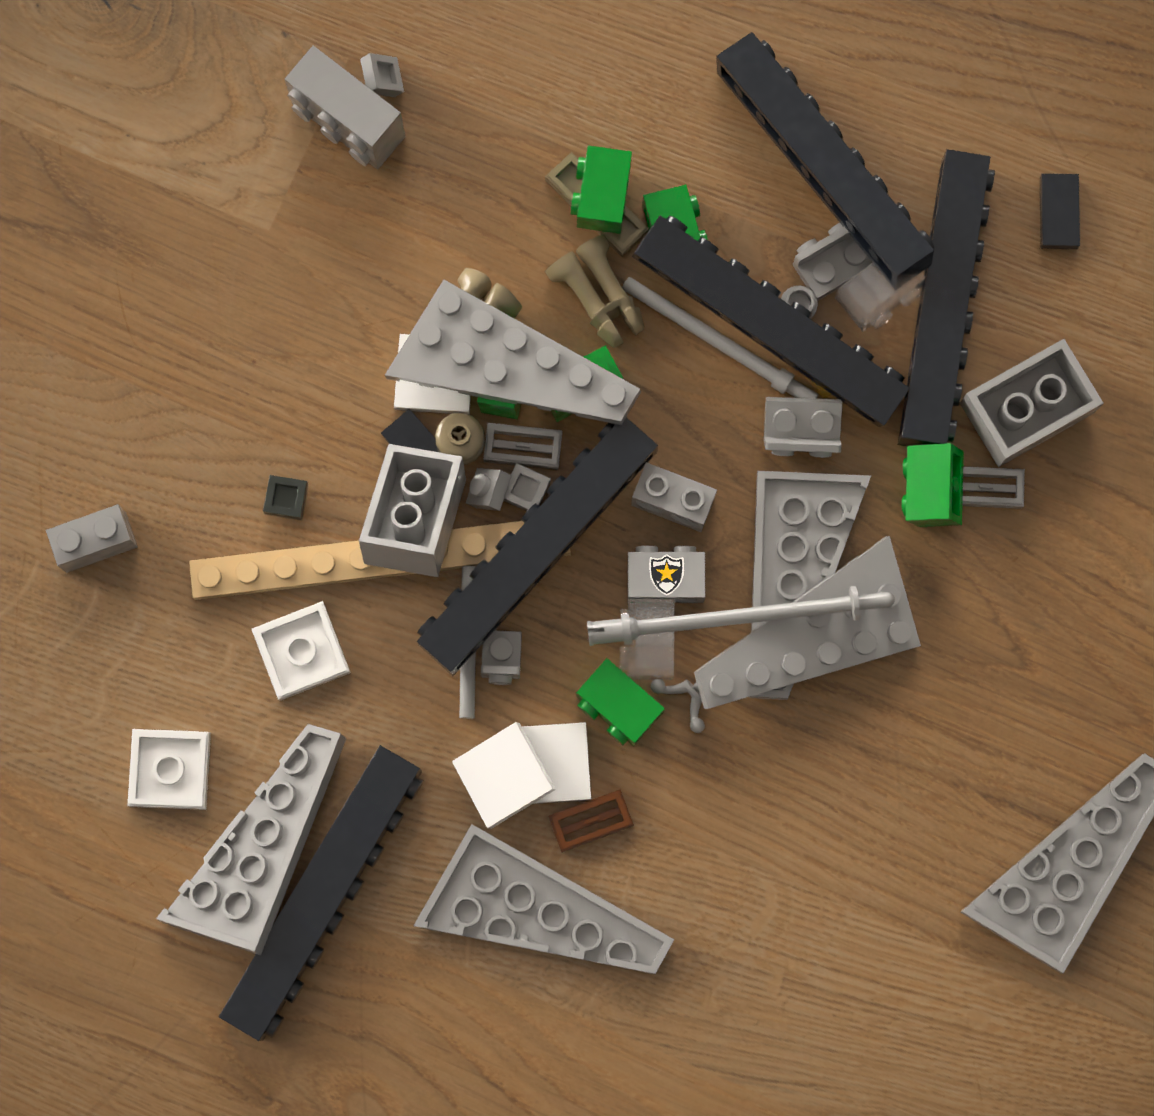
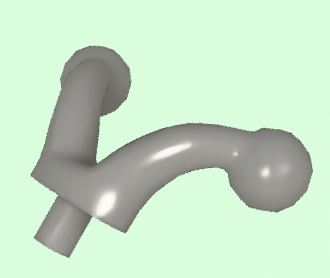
M661 679L652 681L651 690L656 694L689 693L692 696L690 704V729L694 733H701L705 728L703 720L698 718L702 699L697 682L693 685L686 679L679 684L665 686L664 681Z

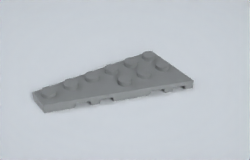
M473 824L468 829L414 924L415 927L656 974L674 941L671 937Z

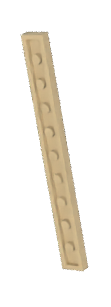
M523 521L452 529L440 571L459 569L463 566L476 567L484 559L490 562L499 552L495 548L498 542L509 531L515 534L525 523ZM359 540L189 561L194 600L417 574L364 564ZM570 549L564 554V556L571 555Z

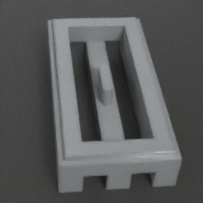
M488 423L483 460L489 463L516 465L518 463L526 467L558 470L562 430ZM494 434L551 439L554 442L552 446L495 440ZM492 449L552 454V459L492 453Z
M963 467V477L1016 479V485L963 482V491L1016 494V498L963 496L962 506L1016 509L1024 507L1025 469Z

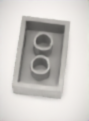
M315 46L309 49L285 78L289 92L287 96L293 104L292 110L304 121L309 122L312 119L322 127L320 131L331 142L338 144L341 141L349 147V154L363 166L369 163L378 170L406 137L401 112Z
M1062 339L966 393L960 405L995 463L1000 467L1091 416L1103 405V401L1065 339Z
M388 444L359 538L364 564L434 577L439 576L466 483L462 456Z

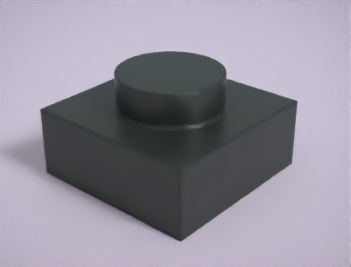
M270 475L263 513L302 520L308 482Z

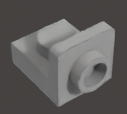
M494 631L483 643L481 676L489 678V684L511 685L512 679H520L522 632Z

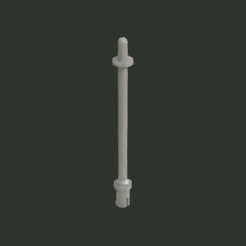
M851 586L849 596L646 620H636L634 617L629 618V614H622L621 619L587 621L589 645L624 641V645L632 644V640H636L640 635L851 612L853 620L856 621L860 620V610L890 607L894 604L895 598L890 592L858 595L856 586Z

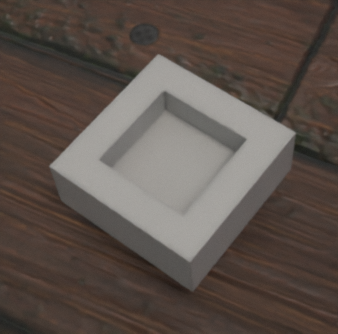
M369 53L360 59L365 85L377 95L396 97L404 92L397 57Z
M516 463L503 501L525 511H528L535 503L540 506L551 483V478Z
M477 468L474 478L470 483L466 504L476 509L500 511L511 475L501 470Z

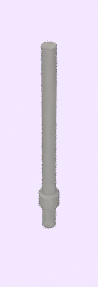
M628 277L622 288L625 292L772 383L771 387L784 394L787 392L795 398L817 399L819 394L794 379L795 375L784 368H781V370L777 369L633 278Z

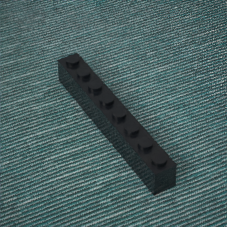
M753 32L749 33L716 56L717 74L841 225L845 226L850 236L882 275L897 290L932 265L934 244L925 231H918L910 222V214L904 205L900 202L895 204L890 198L883 180L878 175L872 176L865 168V161L859 151L854 147L850 149L845 144L838 126L831 120L827 122L820 114L819 105L814 97L809 93L805 95L800 90L793 72L788 67L782 68L775 60L776 56L772 47L765 40L760 42Z
M946 149L941 160L930 230V238L934 244L932 265L924 270L906 385L910 389L904 398L897 445L947 444V442L953 443L955 438L957 420H951L953 406H959L962 394V384L956 382L958 369L964 370L967 361L968 348L962 347L964 334H970L973 321V312L967 310L969 298H975L979 282V276H974L973 270L975 262H981L984 249V241L978 240L980 227H986L990 206L984 204L985 191L991 192L994 182L995 170L989 169L991 156Z
M661 215L658 217L632 255L634 259L822 389L841 400L877 427L884 426L910 389L902 383L905 379L903 375L889 366H886L883 370L872 362L874 356L857 344L853 348L841 341L843 334L831 325L824 323L821 327L809 319L812 313L804 306L794 301L791 305L779 298L780 290L769 282L762 280L760 284L747 276L750 270L733 258L729 262L716 254L719 249L713 243L703 237H700L698 241L685 233L688 227L671 215L667 219Z
M627 417L622 425L609 422L598 434L601 441L592 451L586 447L572 463L576 468L567 478L561 475L552 483L547 490L550 496L541 506L535 503L521 518V521L525 524L515 534L509 531L498 542L495 548L499 552L492 560L487 562L484 559L474 568L469 575L473 579L463 591L459 587L455 589L443 604L447 609L437 619L431 616L417 632L421 636L417 640L418 645L452 676L459 671L644 468L645 463H648L657 454L658 445Z
M381 745L378 747L274 922L262 954H255L220 1013L219 1018L257 1041H263L266 1035L271 1038L275 1035L284 1020V1017L279 1015L286 1001L293 1003L304 986V983L299 979L306 967L313 969L324 952V948L319 945L327 932L333 935L344 918V914L340 913L342 906L347 898L353 901L361 890L364 881L360 879V876L367 865L372 868L374 867L384 850V847L379 845L387 831L393 834L404 816V813L399 811L406 798L413 800L420 790L424 780L419 778L422 773L419 767Z

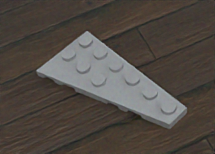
M443 280L385 374L386 379L399 382L403 380L430 388L439 387L458 391L460 394L512 404L521 403L536 406L537 409L547 411H562L576 414L578 417L622 425L641 393L640 388L446 280Z
M757 471L752 607L792 603L836 572L871 476ZM767 621L751 623V631ZM793 684L753 695L749 698L787 700Z
M890 536L882 538L873 547L851 560L842 569L829 578L824 579L792 603L849 596L850 587L856 586L858 595L882 592L892 593L895 598L892 606L860 610V620L856 621L853 620L851 612L772 620L762 623L743 639L728 647L694 671L704 709L713 708L921 646Z
M307 724L279 760L280 766L267 783H261L254 792L257 795L244 812L240 810L204 856L202 867L191 881L187 879L178 890L181 894L168 910L164 908L156 919L162 923L261 955L346 737L341 733Z
M1145 753L1139 756L960 913L1060 974H1063L1154 817V759Z

